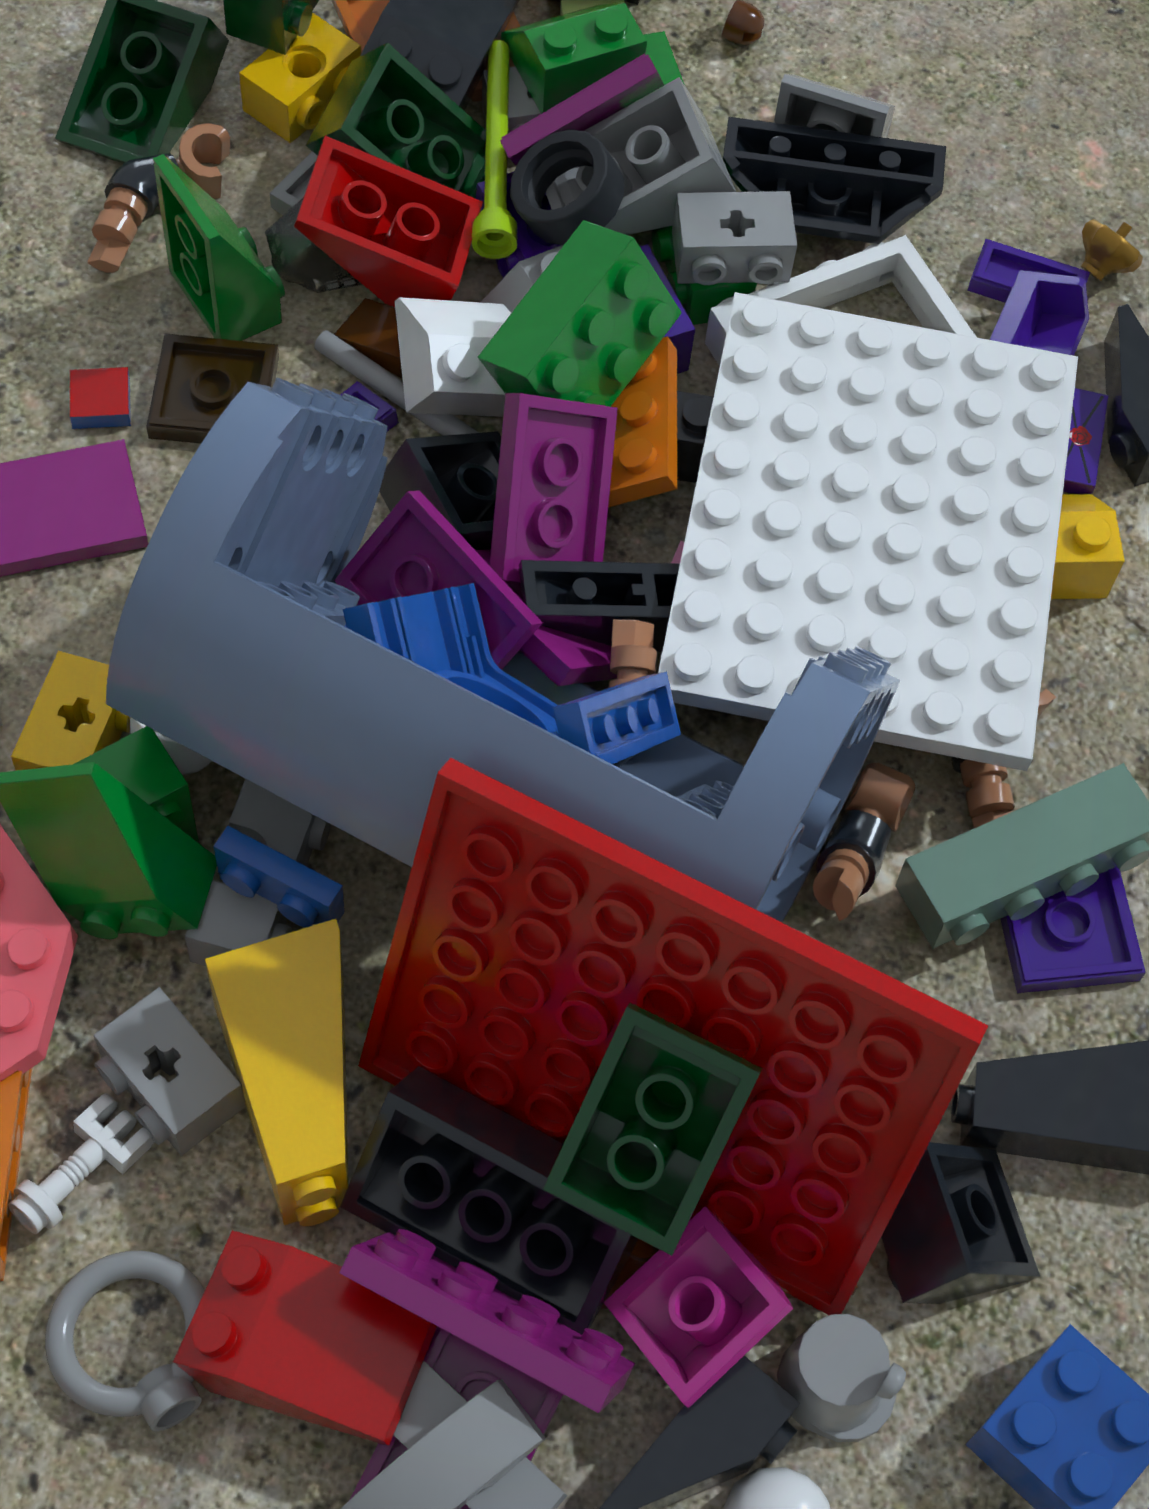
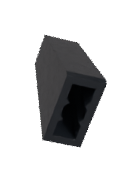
M1149 1040L977 1062L966 1082L959 1084L952 1098L951 1121L952 1123L961 1124L960 1146L994 1149L997 1153L1149 1175Z

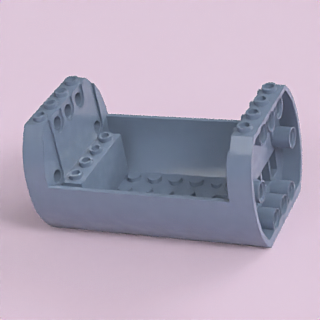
M276 378L272 387L247 382L230 402L198 447L175 487L146 548L130 587L114 638L107 677L106 705L411 867L437 773L450 758H453L783 923L853 787L896 693L900 680L887 674L891 663L855 646L854 650L847 648L846 651L829 652L827 658L819 656L818 660L809 658L792 695L785 692L745 765L681 733L677 737L638 753L618 768L344 627L346 622L342 609L357 606L360 596L338 585L334 580L357 553L371 518L388 459L383 456L387 425L374 419L378 412L376 407L345 393L341 396L324 388L319 391L302 383L297 386L280 378ZM518 651L502 669L557 705L599 692L584 683L564 686L555 685L521 651Z

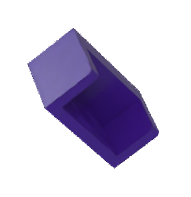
M1020 270L990 340L1074 356L1089 321L1085 279L1076 276Z

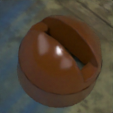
M736 0L726 19L721 38L742 46L755 43L760 39L765 23L761 11L751 3L744 0Z

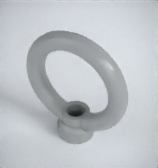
M149 1251L119 1252L100 1258L80 1270L58 1295L46 1325L45 1350L47 1361L59 1387L78 1405L92 1412L113 1417H131L143 1414L150 1429L154 1432H159L182 1422L200 1406L202 1398L193 1385L194 1379L175 1363L152 1370L135 1387L117 1388L101 1384L84 1371L76 1357L73 1344L75 1325L86 1303L103 1288L122 1280L145 1279L164 1286L176 1297L184 1314L186 1334L205 1290L190 1270L172 1258Z

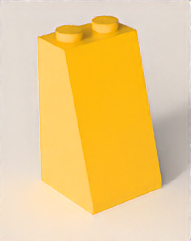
M336 919L205 959L217 1017L237 1079L242 1086L245 1105L284 1226L299 1221L300 1226H313L332 1219L339 1213L338 1208L349 1186L344 976L340 929Z

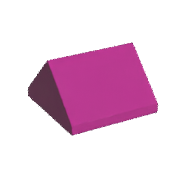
M706 1207L688 1222L672 1256L662 1250L657 1251L604 1302L679 1400L688 1408L794 1309L778 1281Z

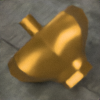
M1095 219L1088 221L1082 230L1086 255L1081 267L1100 281L1111 273L1134 272L1141 266L1143 257L1139 250L1125 239L1132 230V227L1123 222L1119 229L1114 232L1107 225H1103Z

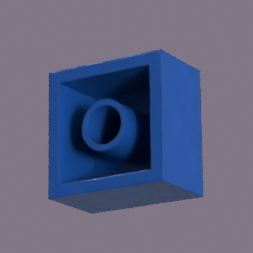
M1070 1324L1047 1348L965 1445L1035 1509H1113L1149 1465V1394Z

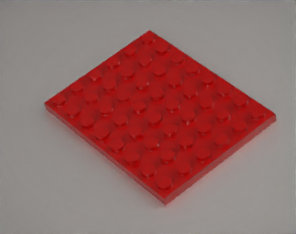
M450 758L438 771L358 1066L394 1086L420 1066L563 1144L625 1009L630 1002L763 1068L690 1220L704 1207L708 1208L778 1281L780 1287L789 1291L786 1293L827 1315L842 1314L989 1025Z

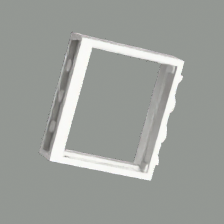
M906 235L886 243L872 244L862 252L838 261H825L814 270L790 278L789 282H773L766 288L748 294L825 308L893 282L923 328L976 337ZM734 296L723 300L717 306L710 309L705 344L719 366Z

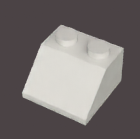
M402 297L395 300L406 413L503 417L505 393L477 357L510 316L511 312L505 305Z

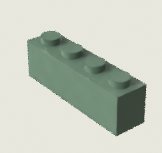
M1122 763L906 858L895 887L932 949L952 940L956 945L969 943L985 933L990 927L989 924L1007 915L1013 921L1022 919L1039 909L1044 904V899L1061 891L1066 896L1075 895L1095 883L1099 878L1098 874L1116 866L1120 872L1128 871L1149 858V801L1125 764Z

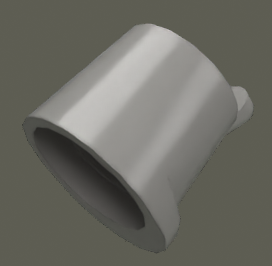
M832 1314L814 1322L783 1353L777 1371L778 1385L800 1402L792 1417L805 1429L836 1442H859L877 1433L891 1416L896 1394L902 1388L906 1377V1372L901 1366L893 1363L890 1367L888 1347L880 1332L866 1320L850 1314Z

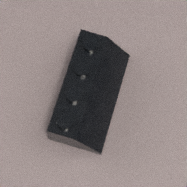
M420 1066L388 1091L340 1205L344 1210L386 1233L391 1232L396 1235L398 1229H404L422 1236L436 1246L433 1253L435 1257L456 1268L459 1262H467L482 1268L498 1280L495 1289L518 1301L522 1295H529L551 1305L560 1313L557 1322L580 1334H583L585 1328L591 1327L638 1241V1238L543 1190L563 1143Z

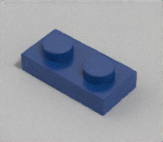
M228 825L213 846L218 874H220L221 880L236 893L249 898H253L255 894L260 895L277 904L278 910L287 919L305 928L332 919H336L338 923L345 912L343 885Z

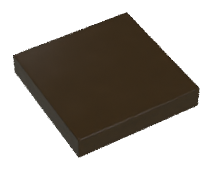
M164 333L146 425L148 439L201 444L215 422L247 382L273 386L279 361L278 344Z

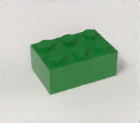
M583 220L477 358L504 393H522L611 407L682 312L634 237Z

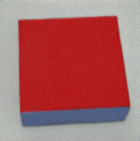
M128 367L70 370V420L72 429L131 426L130 376Z

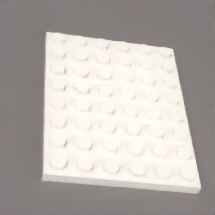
M735 292L658 673L667 671L674 703L769 721L785 692L792 695L809 658L818 660L819 656L827 658L829 652L837 653L838 650L846 651L847 648L854 650L855 646L889 661L891 665L887 674L900 680L874 742L1027 771L1032 762L1078 356Z

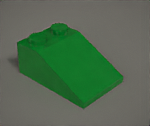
M161 154L154 157L153 163L169 271L213 337L243 341L282 323L280 298L285 296L282 280L273 266L265 267L260 261L256 244L247 228L244 226L237 228L226 210L167 156Z
M95 762L0 772V803L56 904L80 921V928L84 932L97 938L111 940L124 933H143L149 936L162 937L166 936L168 931L198 929L217 867L215 855Z

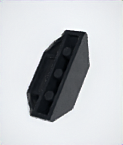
M728 117L723 161L730 177L741 192L790 191L796 233L880 244L942 194L944 184L946 146Z

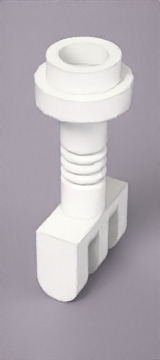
M107 1093L101 1095L73 1121L74 1132L85 1141L74 1151L73 1156H69L68 1160H65L63 1165L58 1167V1170H54L39 1185L25 1179L14 1189L15 1198L8 1204L9 1209L15 1218L30 1232L37 1234L44 1227L53 1229L63 1218L57 1205L73 1191L74 1187L78 1186L79 1182L84 1180V1177L93 1172L104 1160H107L123 1175L154 1144L152 1140L153 1135L144 1127L137 1131L125 1144L121 1141L130 1133L137 1122V1119L127 1110L120 1112L106 1126L102 1124L110 1117L118 1104Z

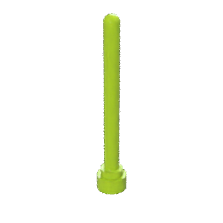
M495 40L488 53L484 209L474 219L472 224V247L477 254L489 259L508 257L517 248V222L507 210L508 155L500 142L502 140L501 137L508 134L510 51L507 43L502 40Z

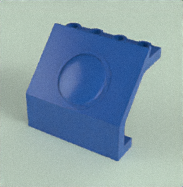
M474 583L342 609L346 622L344 627L611 764H615L681 735L667 671L643 676L557 705L501 670L492 659Z

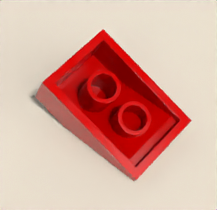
M325 135L294 227L385 304L395 307V300L399 297L451 301L459 287L472 242V224L481 211L483 201Z
M232 1230L173 1363L211 1393L389 1446L437 1326L340 1274L339 1272L342 1268L340 1265L290 1245Z

